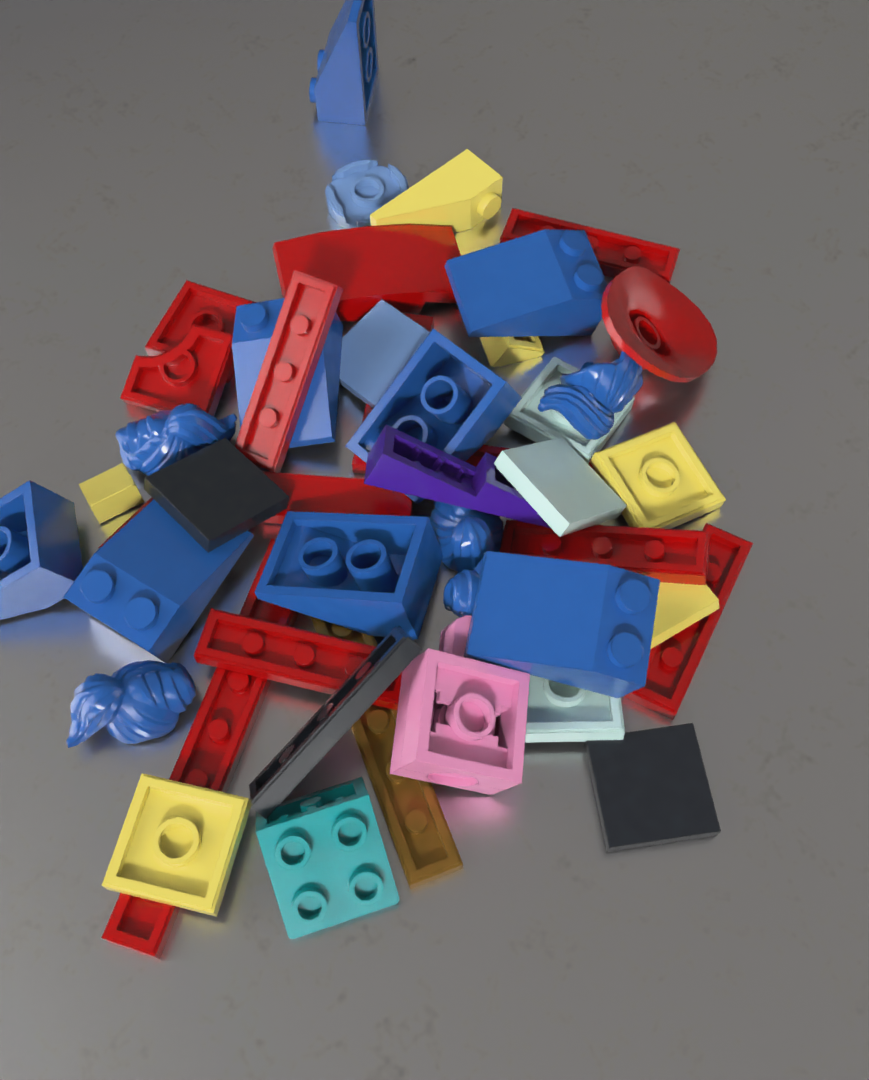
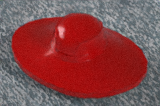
M632 266L618 274L606 286L601 303L602 319L610 335L611 342L619 355H621V351L625 352L637 364L642 366L643 370L647 369L656 376L672 382L688 383L702 376L714 364L717 356V338L711 323L699 307L673 285L649 269L641 266Z

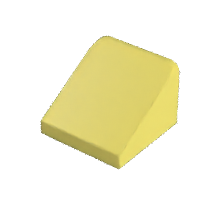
M539 336L479 337L491 367H501L538 358L545 353Z
M123 463L79 484L99 524L144 502L134 480Z

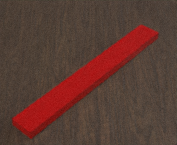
M271 539L239 615L293 627L299 612L260 600L254 593L275 543V539ZM216 668L169 780L227 793L272 680ZM120 893L101 938L160 959L180 907Z

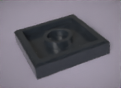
M226 438L145 477L144 490L207 552L216 549L287 509L289 496Z
M693 723L626 732L623 740H586L584 742L607 852L717 836L721 832Z

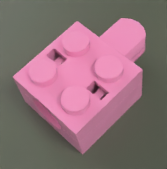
M466 615L457 618L441 631L439 651L428 648L414 658L402 671L390 774L493 795L522 784L530 674L464 657L472 616Z

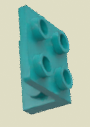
M363 777L282 802L267 819L256 812V835L287 935L290 939L302 937L399 902L398 891Z

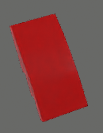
M414 224L363 226L319 232L274 242L272 248L283 298L286 296L294 270L336 284L343 288L336 309L340 321L359 322L381 299L403 313L420 314L425 302L457 304L444 267L447 260L461 256L452 226Z

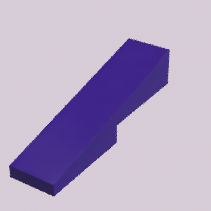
M386 425L368 453L364 484L551 528L496 468L494 462L497 457L487 452L475 467Z

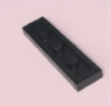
M395 626L249 784L251 807L262 817L267 819L422 651L417 642L400 626Z

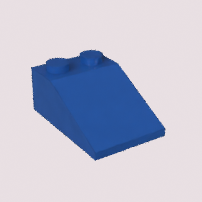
M345 0L330 30L325 50H319L317 59L318 76L311 78L309 88L310 102L316 103L318 121L366 125L379 72L374 0Z
M544 229L449 259L444 266L468 337L592 336L602 319L601 303L603 293L608 284L585 230Z
M285 298L236 307L232 350L240 428ZM336 312L289 448L335 442L343 324Z
M433 328L345 446L367 463L368 453L384 427L388 425L458 459L466 461L494 436L522 397L505 380ZM405 494L407 497H409L412 501H414L417 504H419L421 501L425 499Z
M31 480L0 498V620L46 609L61 601L83 570L74 502Z
M153 499L93 554L63 598L163 662L168 663L254 535L246 531L216 549L207 552Z
M287 511L254 593L260 600L366 635L386 637L395 626H400L413 639H419L443 554L429 517Z
M487 551L483 558L464 657L529 673L533 676L610 697L620 698L644 687L646 684L660 580L606 564Z

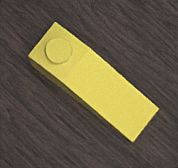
M466 149L370 214L371 226L414 224L452 226L454 233L470 230L484 219L492 218L501 208L503 177L470 150Z

